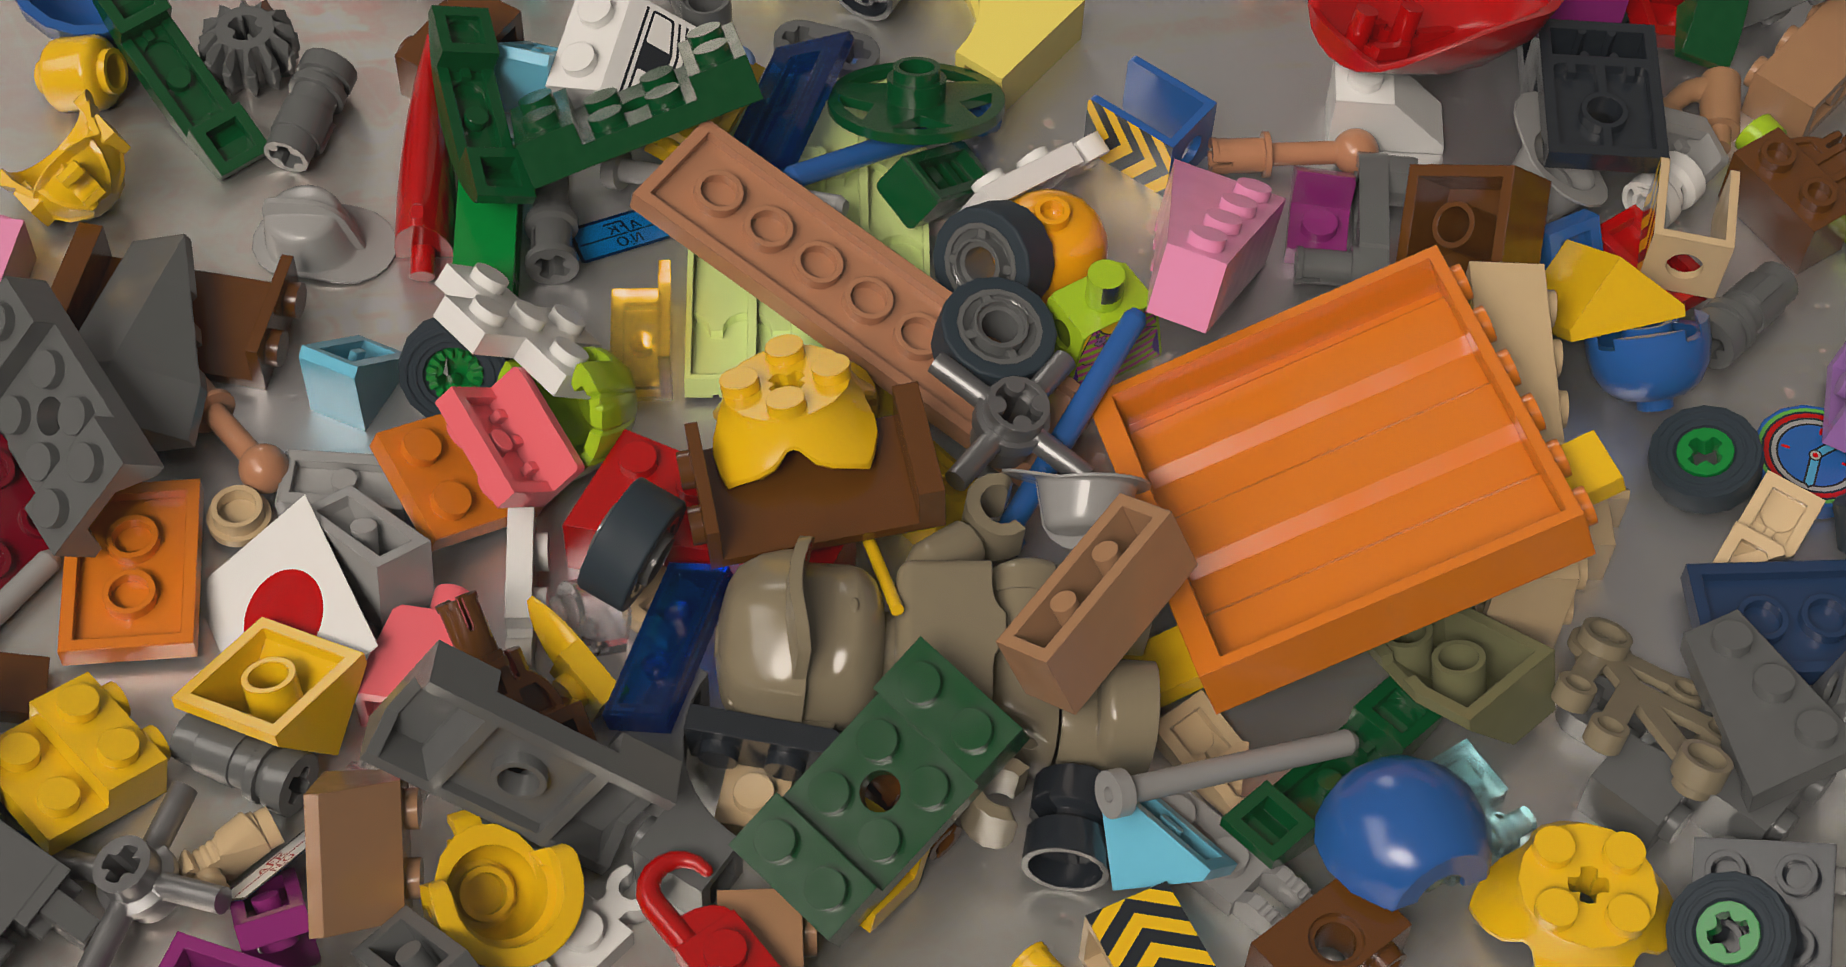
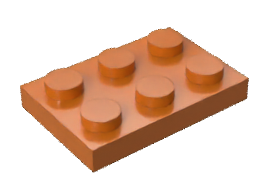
M200 478L140 482L115 492L89 527L102 548L96 557L64 556L57 649L63 666L198 657L204 489Z

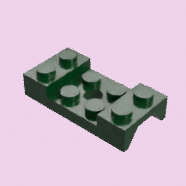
M709 22L688 32L686 35L687 40L677 43L684 66L673 69L672 66L666 65L652 69L640 77L639 84L619 92L613 87L599 90L585 98L583 101L584 105L576 109L573 107L566 88L556 92H552L550 88L539 89L522 97L518 101L519 106L510 109L515 145L534 189L764 99L733 22L721 26L720 22Z
M921 636L873 687L878 694L782 797L776 792L728 844L829 942L839 947L1031 739L1023 728ZM881 775L896 777L901 786V795L897 804L885 812L871 811L865 802V791L868 784L874 778Z

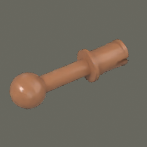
M1352 128L1342 132L1335 141L1272 143L1269 131H1262L1260 137H1210L1208 147L1212 148V151H1208L1207 161L1208 170L1216 174L1261 173L1262 178H1270L1272 166L1335 164L1342 172L1354 173V171H1358V167H1356L1357 151L1379 153V147L1372 134L1359 128Z
M206 377L207 396L198 432H214L239 460L238 473L244 485L255 489L259 494L263 495L277 492L278 484L288 471L289 460L287 455L275 445L259 444L233 416L236 405L234 397L225 389H217Z

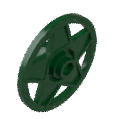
M907 57L893 63L861 68L842 76L832 84L828 91L827 110L830 117L839 126L868 139L904 145H936L970 139L991 130L1004 116L1005 95L994 81L972 70L938 63L930 58ZM887 78V83H869ZM991 103L988 110L978 118L969 111V109ZM844 106L866 111L868 114L864 119H860L845 109Z

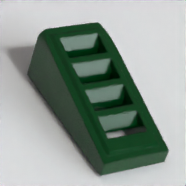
M958 141L902 156L880 178L876 187L907 228L912 229L925 225L964 206L975 194L971 186L989 172L964 141Z

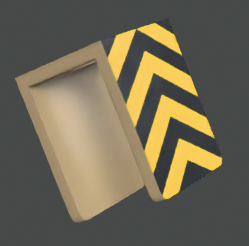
M1661 157L1643 207L1637 269L1664 290L1714 299L1735 249L1740 171L1730 170L1712 217L1710 237L1664 228L1671 159ZM1686 254L1698 258L1703 265L1695 271L1681 272L1671 268L1667 261L1673 256Z
M1167 881L1085 915L1078 955L1084 967H1216Z

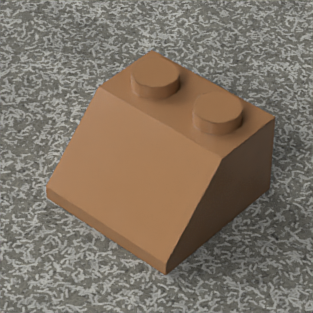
M381 769L324 771L303 794L309 939L328 938L382 926L405 905L412 909L413 900L421 899L419 885L424 884L423 858L411 857L410 830L421 829L422 799L420 788H409L408 782Z

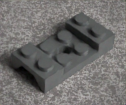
M4 276L0 282V433L8 441L10 452L35 491V494L25 506V510L53 556L96 557L102 548L90 530V525L115 492L158 476L164 465L47 281Z
M438 640L369 716L359 756L360 760L493 824H498L512 830L541 847H550L561 843L567 844L576 851L581 866L600 875H603L610 868L628 825L651 803L667 811H670L677 804L682 761L624 732L609 747L594 741L498 693L500 670ZM519 767L527 770L517 774L507 768Z

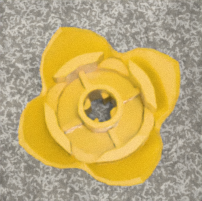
M785 334L770 339L765 345V351L741 362L737 367L725 371L720 376L719 384L722 400L713 411V417L717 421L713 436V459L720 477L728 489L762 480L778 469L787 452L791 450L800 451L815 465L829 469L871 468L876 452L878 430L875 415L867 400L870 401L876 391L869 382L855 375L851 370L850 360L847 356L836 353L831 349L804 345L803 340L799 336Z
M1556 821L1539 826L1531 833L1529 840L1524 845L1501 857L1491 866L1487 879L1480 881L1475 888L1468 910L1488 934L1502 942H1523L1527 944L1532 951L1534 967H1634L1637 958L1641 954L1659 955L1668 950L1666 923L1674 900L1667 885L1646 859L1645 845L1636 835L1624 831L1615 832L1612 829L1589 823ZM1580 892L1588 895L1594 903L1589 904L1580 901Z

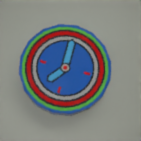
M1809 405L1782 408L1765 418L1757 430L1764 451V465L1760 483L1769 470L1826 500L1817 519L1834 517L1833 502L1835 498L1846 493V453L1822 443L1824 408Z

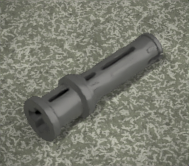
M569 176L535 189L537 197L533 207L524 219L525 234L531 240V249L525 256V271L531 279L538 283L547 285L562 284L573 279L579 271V255L573 249V239L579 231L578 217L569 206Z

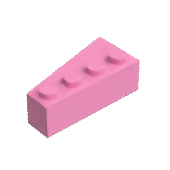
M1174 159L1155 222L1154 231H1156L1152 249L1155 251L1150 271L1153 272L1149 282L1146 312L1206 334L1266 264L1286 198L1272 194V188L1262 181L1245 177L1238 178L1236 181Z

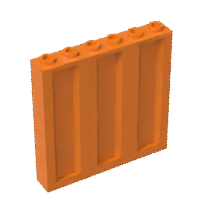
M1437 245L1112 385L1107 389L1092 414L1115 473L1145 478L1151 482L1150 490L1141 494H1135V498L1172 511L1198 564L1168 603L1198 677L1216 715L1596 554L1588 527L1597 524L1598 518L1587 492L1582 485L1571 490L1565 478L1572 476V472L1561 445L1556 438L1548 442L1544 441L1540 432L1546 430V424L1536 400L1531 393L1519 396L1515 387L1522 383L1511 355L1506 348L1495 352L1491 343L1497 341V336L1486 310L1482 305L1474 309L1471 308L1468 301L1473 299L1474 295L1461 265L1458 263L1449 267Z

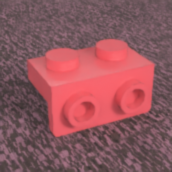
M513 367L492 387L451 386L435 401L447 422L449 436L463 449L478 475V484L481 490L494 502L497 508L544 507L585 469L583 461L533 378L523 367Z

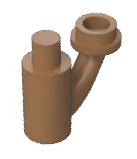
M1724 66L1710 68L1701 77L1692 78L1678 84L1663 98L1665 107L1680 111L1691 103H1699V116L1707 118L1725 152L1728 154L1731 151V142L1736 140L1740 134L1741 76L1736 70Z

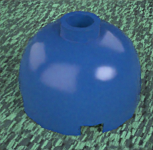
M1694 309L1695 321L1679 320L1677 318L1584 339L1585 354L1590 373L1598 385L1611 396L1626 402H1636V409L1638 411L1657 412L1670 409L1674 406V397L1692 391L1705 375L1711 360L1712 351L1710 316L1702 310Z

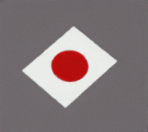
M306 495L302 496L201 583L200 608L220 652H223L261 617L363 652L365 657L378 647Z

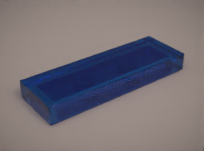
M669 562L602 713L609 730L671 734L714 633L716 624L719 621L726 589L733 576L730 566L711 569L710 564Z

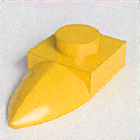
M531 596L527 600L529 616L547 656L553 663L549 671L554 678L552 685L560 696L580 699L588 719L592 723L613 706L623 689L579 636L553 610L534 596Z

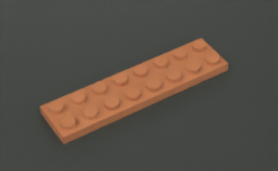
M710 120L701 123L633 192L630 208L822 346L847 356L850 361L855 362L866 370L874 383L892 395V386L918 381L928 422L964 448L968 449L971 446L970 431L972 429V412L975 407L928 372L930 365L934 361L931 349L934 327L945 301L952 294L951 291ZM987 336L991 340L999 342L997 339ZM1069 375L1048 397L1051 414L1050 428L1048 430L1050 434L1081 385ZM1091 416V418L1089 419V421H1088V423L1086 424L1085 428L1083 429L1082 433L1086 430V428H1087V427L1090 425V423L1094 420V419H1093V416ZM1031 453L1026 461L1012 469L1029 470L1037 455ZM994 468L999 473H1002V469ZM1011 478L1012 482L1017 486H1020L1022 483L1021 480Z

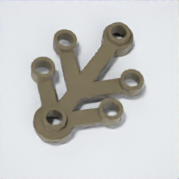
M1601 617L1586 618L1582 626L1576 627L1571 631L1567 640L1568 648L1575 655L1576 662L1570 671L1560 673L1551 692L1552 700L1559 707L1572 713L1584 714L1589 710L1598 691L1594 682L1599 676H1606L1614 686L1615 691L1604 710L1592 714L1582 734L1585 744L1603 755H1619L1630 734V728L1627 724L1635 713L1672 760L1670 765V771L1673 775L1671 783L1676 791L1695 801H1707L1711 795L1719 794L1729 778L1734 765L1728 754L1720 747L1722 736L1714 717L1699 711L1702 702L1693 681L1685 677L1676 676L1633 655L1630 650L1633 638L1619 624ZM1642 682L1663 691V693L1643 684ZM1674 723L1694 732L1693 739H1686Z

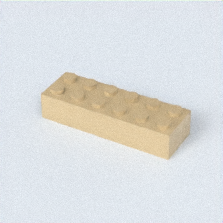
M1469 261L1466 277L1474 295V298L1468 301L1472 309L1482 305L1486 310L1497 336V341L1491 343L1495 352L1506 348L1511 355L1522 383L1515 387L1519 396L1531 393L1536 400L1546 424V430L1540 432L1544 441L1548 442L1556 438L1560 445L1566 443L1564 441L1563 429L1566 428L1569 417V396L1566 390L1558 389L1557 380L1563 366V345L1560 339H1553L1551 328L1554 327L1557 317V294L1555 290H1547L1544 264ZM1588 559L1578 561L1472 606V609L1554 649L1562 626L1572 623L1576 590H1584L1586 587Z

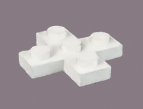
M446 263L434 283L446 295L433 314V317L465 348L475 355L513 358L553 397L591 398L586 395L585 391H574L571 385L576 365L587 362L589 359V355L582 347H602L584 329L587 323L582 316L560 304H555L553 308H547L520 300L507 288L509 280L506 276L487 264L476 263L472 267Z

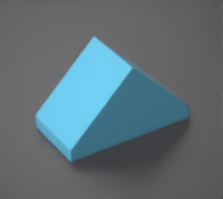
M531 41L497 43L500 55L494 67V72L504 112L510 113V109L518 107V101L525 95L546 88L545 85L558 47Z
M360 335L302 345L299 361L310 409L366 432L399 383L398 361L401 351Z
M1161 798L1137 803L1135 811L1130 816L1109 819L1102 813L1113 891L1153 887L1165 881L1172 885L1211 880L1231 875L1238 865Z

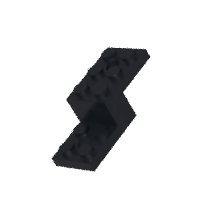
M1626 11L1622 23L1549 19L1532 40L1517 47L1521 95L1524 92H1538L1544 167L1655 174L1660 158H1670L1655 25L1630 24Z

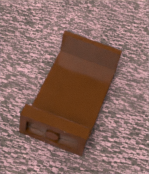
M79 222L51 286L52 291L78 332L122 258L112 257L102 225ZM281 254L271 282L195 270L197 298L192 302L194 323L201 329L202 346L197 348L199 369L213 382L267 390L274 368H281L286 361L289 348L288 331L293 318H301L306 305L307 288L305 283L299 282L294 256Z
M918 381L892 386L893 415L875 418L878 441L870 469H829L815 465L800 451L791 450L787 452L778 469L762 480L728 489L721 479L713 459V448L705 450L702 448L698 423L684 424L688 450L676 452L679 476L683 491L696 490L698 505L686 507L693 546L707 545L711 569L742 564L763 553L794 549L799 536L815 537L812 550L945 526V486Z

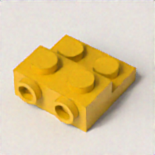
M89 672L30 701L29 719L0 734V802L38 846L51 856L167 792L168 761L171 758V752L165 737L153 725L140 729L130 718V704L122 689L112 681L101 686Z

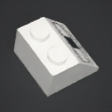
M575 0L545 86L550 88L552 92L566 88L573 107L576 109L584 105L583 101L585 98L599 90L613 87L619 92L639 84L640 77L652 69L666 65L677 69L684 66L677 43L687 40L686 35L696 26L648 0Z

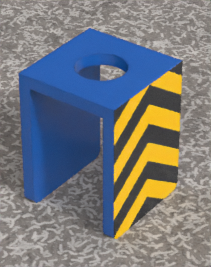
M1133 56L1127 64L1122 104L1123 110L1102 97L1093 95L1087 104L1084 137L1098 131L1110 150L1099 159L1163 197L1174 159L1197 166L1207 156L1208 151H1210L1208 141L1212 137L1217 102L1142 58ZM1186 148L1189 149V150L1187 151V153L1184 155V157L1182 158L1185 149H1186Z

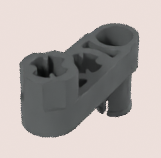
M1357 151L1356 167H1358V171L1353 173L1357 180L1351 204L1352 246L1350 251L1304 248L1297 245L1294 256L1293 284L1340 287L1389 265V206L1404 207L1410 164H1418V158Z

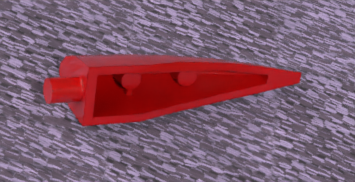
M427 34L407 113L400 160L394 241L396 258H411L410 278L418 282H429L435 278V257H453L457 206L455 170L443 136L434 92L429 34Z

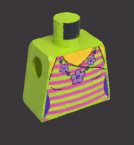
M1109 259L1098 260L1089 267L1086 277L1055 291L1048 298L1046 306L1053 314L1057 331L1054 353L1062 350L1074 359L1076 366L1069 376L1080 384L1123 313L1131 308H1137L1145 313L1146 326L1115 378L1161 356L1159 316L1146 312L1148 289L1126 263Z

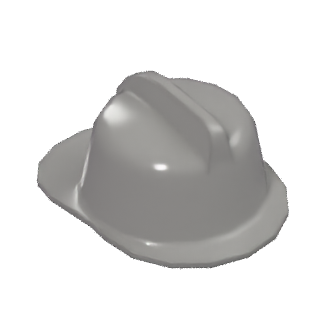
M1524 92L1515 101L1514 106L1515 123L1523 144L1512 165L1552 181L1546 224L1570 214L1581 205L1590 208L1601 206L1608 199V189L1598 170L1544 167L1538 92Z
M314 185L294 186L281 192L275 198L265 199L262 207L263 220L253 235V253L259 265L269 272L275 273L281 254L294 256L298 277L336 284H358L374 279L390 267L396 256L394 249L395 232L389 222L376 212L358 206L341 204L335 195L322 187Z
M1012 468L1002 469V473L1011 478L1036 484L1044 530L1054 542L1063 548L1072 550L1119 493L1135 498V494H1141L1149 491L1151 488V482L1145 478L1126 474L1088 472L1059 475Z

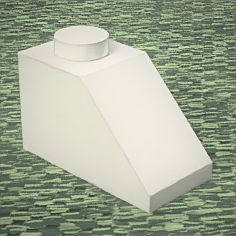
M1334 61L1325 103L1326 141H1335L1342 132L1352 128H1359L1368 131L1374 136L1378 143L1379 151L1442 155L1444 149L1442 103L1409 74L1356 72Z

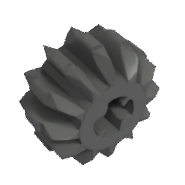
M241 0L239 7L230 9L219 5L217 17L203 19V34L199 36L200 44H198L200 58L218 84H225L231 95H235L242 89L248 88L256 97L259 88L266 85L279 90L281 77L294 75L297 64L296 59L299 58L300 43L298 34L294 32L291 20L287 17L285 10H273L267 0L261 1L256 6H249L245 0Z

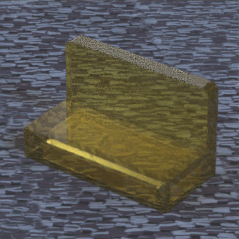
M658 260V288L611 289L610 352L630 368L636 386L637 401H673L674 302L671 260Z

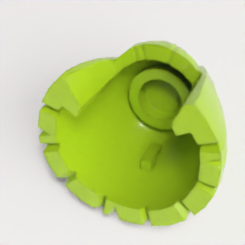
M596 346L582 347L589 355V359L587 362L576 365L571 381L574 391H585L586 395L591 397L590 399L553 397L533 378L584 463V471L575 480L601 466L623 430L632 431L638 410L636 386L630 368L610 351ZM514 359L506 361L497 381L513 367L522 366Z

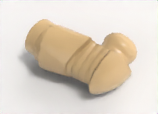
M265 806L253 813L251 811L245 814L238 812L214 832L215 836L213 839L208 840L205 845L199 846V849H195L192 853L184 848L178 860L179 875L230 888L227 881L231 880L233 882L246 870L267 856L272 849L285 843L267 807Z

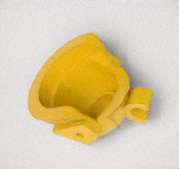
M87 89L73 101L80 110L73 130L50 155L23 171L7 172L3 168L0 170V186L7 191L14 192V196L47 227L55 220L71 223L100 217L107 210L112 209V206L120 198L125 186L124 176L126 168L124 155L131 149V146L111 124L100 116L93 95Z
M461 810L447 814V823L451 827L454 836L452 839L447 840V847L440 856L434 881L419 885L424 918L467 949L477 964L485 967H531L556 953L570 938L583 909L584 877L576 851L571 846L563 843L534 850L518 833L498 824H482L481 818L471 812Z

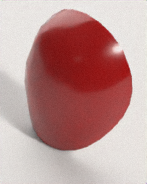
M1308 0L1311 29L1319 45L1331 59L1343 67L1356 72L1373 74H1450L1483 66L1532 40L1565 0Z

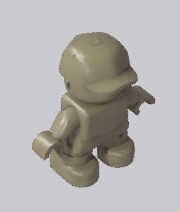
M991 473L976 479L968 488L961 521H954L913 545L905 562L899 567L895 580V588L904 607V612L899 616L892 615L891 611H884L883 594L876 580L864 569L848 564L809 562L815 539L813 536H799L794 549L763 553L741 564L728 583L715 632L714 658H716L720 698L725 710L825 727L842 733L878 694L873 687L921 636L1023 728L1031 739L960 815L962 828L970 839L981 846L996 850L1009 846L1014 840L1018 826L1010 807L995 804L987 796L1000 793L1014 799L1024 791L1027 777L1035 780V775L1042 768L1054 764L1075 763L1092 766L1102 771L1120 767L1125 769L1130 776L1149 771L1157 744L1160 718L1159 669L1155 661L1121 659L1079 712L1074 715L1026 694L995 642L1061 564L1055 565L1054 562L1043 558L1023 557L1001 563L992 568L991 561L1009 560L1020 554L1026 528L1016 519L1002 524L990 519L1001 516L1009 502L1013 482L1008 475ZM1152 622L1125 655L1143 656Z

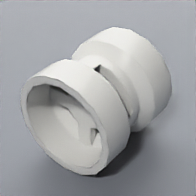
M1669 151L1671 160L1664 223L1665 229L1678 219L1681 210H1686L1693 206L1703 197L1706 191V179L1702 170L1694 160L1677 151ZM1641 173L1624 187L1622 203L1625 209L1636 204L1643 211L1644 203L1655 174Z

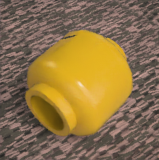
M95 34L59 37L49 41L41 52L40 60L35 65L34 79L38 90L44 94L46 100L57 111L79 113L80 110L73 101L85 89L93 95L95 105L99 111H104L114 106L121 93L127 88L128 66L121 51L115 48L105 37Z

